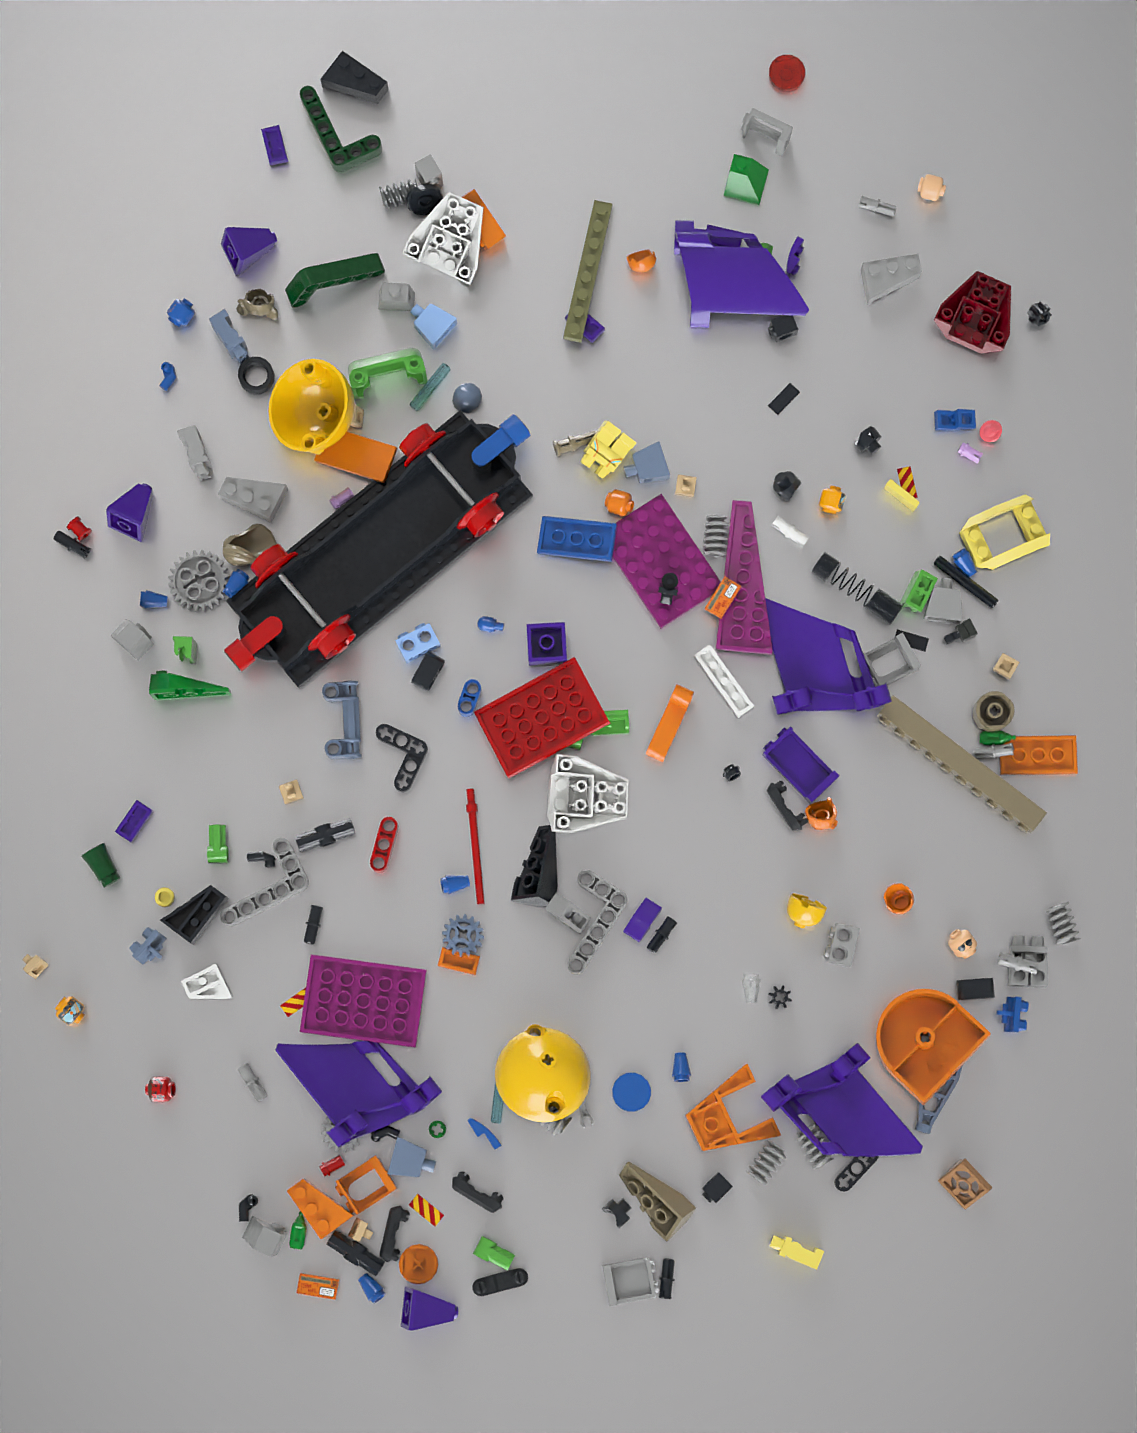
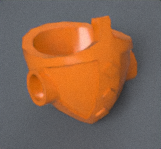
M830 797L825 801L812 803L805 809L810 825L816 830L829 828L833 830L838 824V821L835 819L837 817V810Z

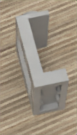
M752 108L750 114L746 113L743 118V125L741 127V130H743L742 138H745L749 129L757 131L778 141L775 153L782 156L790 141L793 127ZM754 117L783 130L782 133L758 122Z
M903 633L875 649L863 653L875 686L883 685L885 682L889 685L921 667ZM899 648L907 664L885 676H878L872 666V662Z

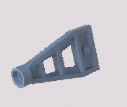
M962 1066L946 1082L943 1090L933 1095L938 1098L934 1111H928L920 1102L918 1103V1122L915 1130L926 1134L931 1133L932 1125L959 1080ZM926 1120L929 1124H924L922 1121Z

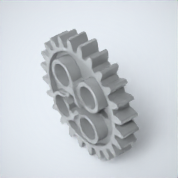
M193 550V556L186 552L187 558L184 559L180 556V564L174 562L177 568L170 569L174 574L168 576L169 580L173 581L168 586L174 588L170 593L172 595L177 594L174 599L175 601L181 600L180 605L182 607L187 603L188 610L192 606H194L195 612L198 611L199 607L205 612L206 606H209L212 610V603L220 605L218 599H225L222 593H224L223 590L228 582L226 579L230 578L229 574H224L228 571V568L222 567L224 565L223 560L217 562L219 559L218 555L212 558L210 551L205 555L204 551L201 550L200 555H198ZM202 565H209L208 571L200 572ZM190 572L192 574L190 579H182L184 573ZM198 577H200V578L202 579V580H201V582H202L201 584H198V583H197V578H198ZM212 581L217 583L214 589L207 588L208 583ZM193 589L199 590V594L196 597H190V592Z

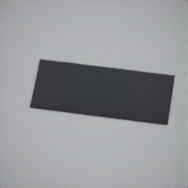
M789 383L768 406L779 415L800 391Z
M897 629L895 637L903 633L911 648L926 652L929 638Z

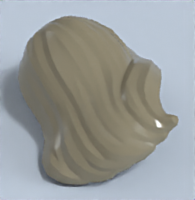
M253 524L243 533L232 535L225 539L223 542V556L233 566H245L252 564L263 551L277 543L272 532L266 526Z

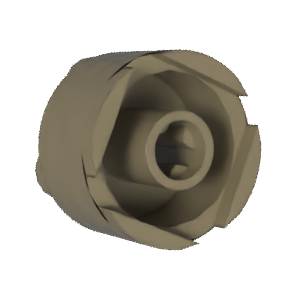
M988 692L973 707L974 722L983 731L1003 730L1014 717V704L1002 692ZM992 708L997 712L995 716H993V713H990Z

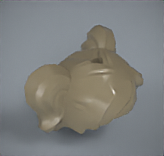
M263 289L248 291L244 299H238L237 301L239 304L236 310L240 315L247 316L249 313L258 316L266 315L275 321L278 318V311L274 307V296L272 294L267 295Z

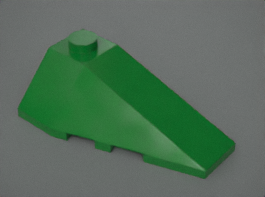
M165 670L156 671V674H151L149 694L154 700L231 695V690L227 687L168 673Z

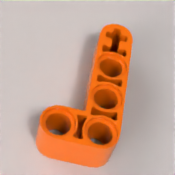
M676 684L646 751V755L661 762L664 761L692 700L694 691Z

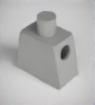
M384 282L379 290L378 309L411 311L414 307L415 292L409 284Z
M942 578L941 587L933 588L923 619L960 624L962 621L961 591L952 589L953 579Z

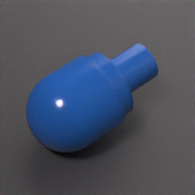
M483 616L477 622L478 628L481 631L491 633L495 632V630H504V623L497 622V619L493 617Z

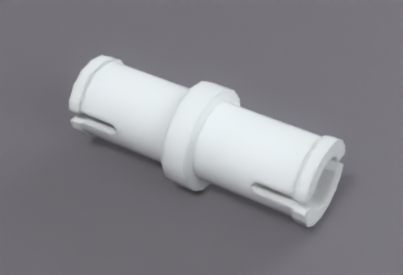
M777 516L771 525L785 534L784 537H789L801 545V547L809 538L797 530L794 524L790 525L780 516Z

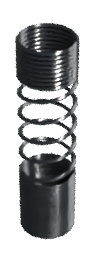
M824 552L812 569V572L826 581L837 567L830 584L836 583L845 573L839 585V590H842L853 579L847 596H850L862 583L855 602L859 601L870 589L863 607L867 608V610L869 609L870 612L890 625L904 604L889 596L888 593L886 594L880 588L877 589L873 597L866 604L874 584L870 585L858 598L866 579L864 578L850 592L857 573L841 588L849 567L833 582L841 562Z

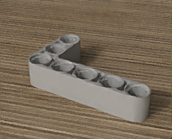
M278 838L273 843V850L286 878L223 909L220 913L222 923L227 926L237 925L304 891L308 887V877L287 839ZM286 843V851L279 852L277 849L278 845ZM295 860L296 866L291 870L287 869V861ZM297 877L304 878V884L300 887L294 884ZM282 885L286 886V894L282 896L278 895V887ZM264 894L269 895L270 898L267 904L260 903V897ZM246 903L252 905V910L249 913H244L242 910L243 905ZM228 912H233L235 915L234 920L231 922H226L225 915Z
M582 870L578 874V884L606 904L569 959L568 969L572 974H580L585 970L627 904V895L623 891L590 870ZM582 875H590L592 878L589 884L582 883L580 879ZM599 885H606L608 892L601 895L597 892V887ZM616 895H621L624 898L622 905H616L613 902V898ZM606 911L612 912L614 915L613 920L605 921L603 913ZM599 927L603 930V935L600 938L593 936L592 930ZM584 944L592 946L593 950L590 954L582 952L581 948ZM574 960H579L582 963V968L578 971L571 968V963Z

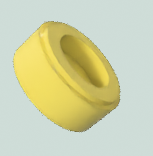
M163 887L155 893V901L159 906L169 907L174 903L175 894L171 889Z

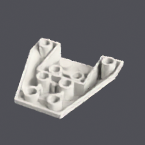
M448 192L409 236L402 254L470 285L478 268L484 207Z
M556 754L548 781L547 816L552 832L573 833L627 818L629 780L579 757Z

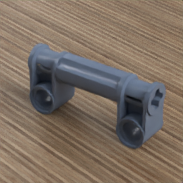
M358 681L329 682L322 688L323 698L326 701L342 702L344 739L329 740L324 748L326 755L331 759L362 758L359 749L361 735L359 697H357ZM329 688L336 690V694L332 697L325 694ZM337 745L339 747L338 752L335 754L329 753V746Z

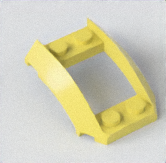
M1025 494L968 519L959 534L967 551L970 552L975 567L994 570L1010 561L1050 545V533L1046 534L1031 502L1033 498ZM1013 510L1027 542L993 557L978 525Z

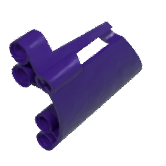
M675 220L674 255H681L691 300L690 328H709L710 312L806 316L809 308L775 258L767 248L762 247L754 234L695 229L694 221ZM710 237L743 239L748 247L715 246L711 242Z
M765 598L772 649L785 691L784 694L772 696L777 715L795 711L856 709L858 712L874 709L892 702L886 682L875 687L854 630ZM840 638L853 643L862 674L861 677L857 678L850 674Z
M356 1041L350 1044L327 1045L278 1043L275 1049L335 1125L326 1133L338 1148L355 1138L369 1134L425 1109L442 1093V1090L431 1076L418 1086L377 1042ZM379 1053L399 1077L400 1084L397 1086L389 1085L365 1054Z
M859 1043L855 1044L836 1061L801 1078L793 1080L787 1074L761 1096L773 1112L781 1108L823 1155L841 1154L842 1156L854 1157L921 1154L923 1145L858 1070L871 1058ZM798 1115H809L831 1142H820Z

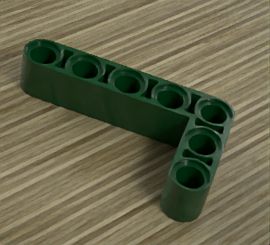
M308 85L301 88L300 98L302 105L335 171L344 172L381 154V140L377 135L373 134L343 147L316 90ZM306 95H313L311 99L304 98ZM316 110L321 112L319 115L312 114ZM328 127L327 131H320V128ZM329 143H336L335 147H328ZM372 143L378 144L376 148L369 147ZM354 151L361 152V154L358 156L352 155ZM339 158L344 159L340 164L335 163Z
M378 253L310 266L301 269L285 288V292L292 308H297L306 304L318 289L374 278L382 275L385 269Z

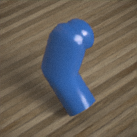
M164 362L161 365V370H163L165 378L159 386L167 391L175 381L176 373L172 364Z

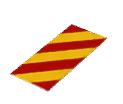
M911 466L897 469L901 487L914 498H918Z
M306 987L280 1005L287 1017H290L303 1007Z
M419 1194L409 1204L411 1208L433 1226H436L444 1216V1214Z

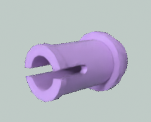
M962 443L958 450L961 457L965 456L976 464L983 455L982 452L970 447L969 443Z
M347 487L338 495L331 496L332 499L329 501L336 510L354 497V494Z

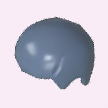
M464 383L456 388L452 402L458 411L471 413L479 407L482 394L475 384Z

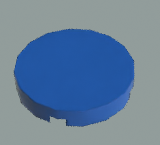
M626 1073L615 1081L612 1088V1096L615 1103L621 1109L634 1112L643 1109L648 1104L651 1097V1087L642 1075Z

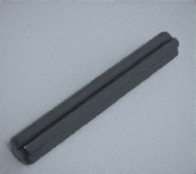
M938 556L934 561L935 566L990 608H994L999 600L942 556Z

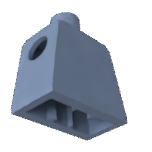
M656 442L632 454L633 464L623 467L626 478L637 475L639 483L670 479V473L660 442Z
M397 1137L387 1174L420 1177L422 1170L434 1172L436 1161L425 1158L427 1154L426 1149Z

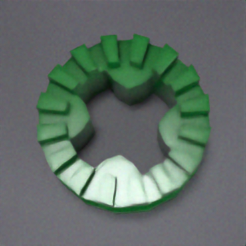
M433 1121L429 1126L430 1135L434 1138L443 1137L446 1133V1125L442 1121ZM441 1124L440 1128L443 1129V1132L435 1135L432 1127Z

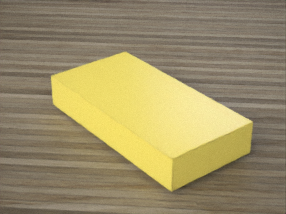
M892 479L886 483L884 489L914 512L919 505V501Z

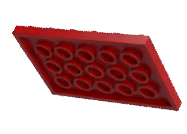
M575 657L474 711L508 778L517 775L610 724Z

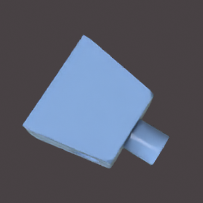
M416 304L410 312L417 318L414 321V328L433 350L457 325L456 317L433 304H429L425 310Z

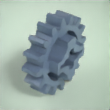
M466 914L461 919L459 915H456L455 921L450 918V925H444L447 931H442V935L446 936V938L442 939L443 943H448L446 949L452 948V954L454 955L456 952H459L460 957H462L463 953L470 956L471 950L476 953V946H482L479 940H484V936L480 935V933L484 932L483 928H478L480 922L474 923V917L472 916L470 919H467ZM465 923L468 926H461L460 924ZM453 929L455 932V936L452 939H450V933ZM459 931L463 934L467 933V940L463 937L460 938ZM476 932V939L473 942L471 935ZM458 945H465L466 947H465V948H460V947H457V946H458Z

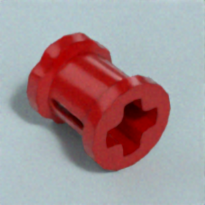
M79 516L72 519L66 527L78 537L77 539L80 542L85 540L92 532L90 528H87L81 522Z

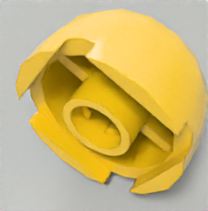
M796 893L791 894L787 904L789 917L795 921L794 925L800 928L817 925L823 919L827 909L819 901L815 900L813 902L809 900V897Z

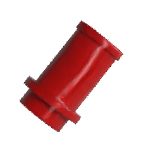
M339 1154L326 1163L322 1162L319 1168L324 1177L327 1175L331 1176L330 1173L345 1166V1163Z

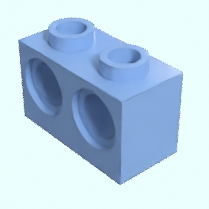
M422 623L415 627V631L411 633L404 632L395 640L406 663L425 655L428 651L431 652L441 647L430 623L426 625ZM424 633L431 635L430 640L427 642L420 639ZM406 642H412L414 644V647L411 650H405L403 648Z

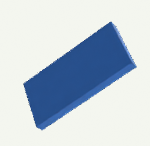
M542 516L537 553L612 562L617 523Z

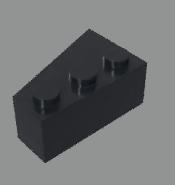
M343 50L320 79L322 88H330L342 94H350L378 104L389 90L386 80Z
M210 885L192 897L188 902L176 908L169 915L160 919V921L194 945L229 898Z

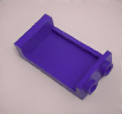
M784 727L777 734L779 738L774 743L770 741L764 746L763 749L765 751L762 755L809 804H812L840 775L835 770L832 771L793 731L792 727L788 729Z

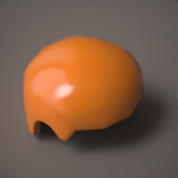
M649 249L632 253L626 257L629 267L639 273L649 271L656 263L654 251L651 253Z
M898 883L887 888L884 893V900L887 908L892 913L905 914L911 910L914 904V895L909 887Z

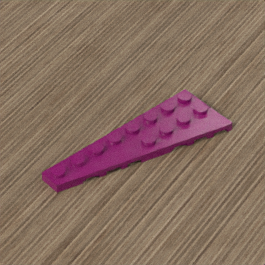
M733 500L724 576L739 584L741 589L722 619L719 618L716 650L773 655L752 502Z

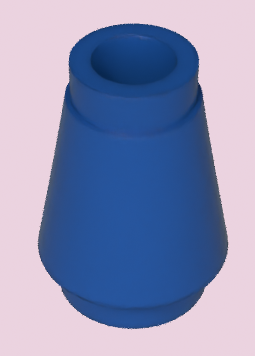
M965 548L952 556L953 562L968 577L978 572L970 552L966 551Z
M240 569L233 571L223 590L224 594L232 598L248 584L249 576Z
M148 590L146 592L141 591L140 606L144 607V609L167 607L168 596Z
M445 875L444 878L440 879L443 893L451 894L470 887L468 875Z
M675 1053L672 1072L674 1082L690 1081L691 1072L686 1053Z
M368 1273L359 1278L358 1281L368 1301H372L375 1304L386 1295L383 1291L384 1288L369 1276Z

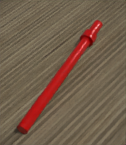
M472 788L466 789L468 802L466 804V812L469 813L477 904H485L476 816L478 806L475 803V794Z

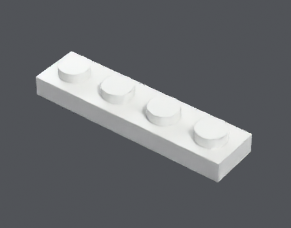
M708 645L694 655L738 718L754 708L752 702L711 645Z

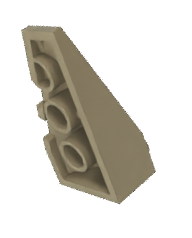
M627 1162L619 1174L631 1195L636 1196L641 1204L639 1207L642 1212L646 1211L651 1219L649 1223L652 1228L666 1242L689 1220L696 1209L683 1194L631 1162Z

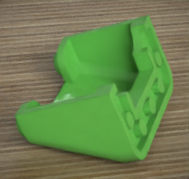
M408 348L351 362L348 367V375L354 399L364 398V391L371 387L369 378L406 370L408 379L414 378L419 385L427 384L426 370L420 351L416 348Z

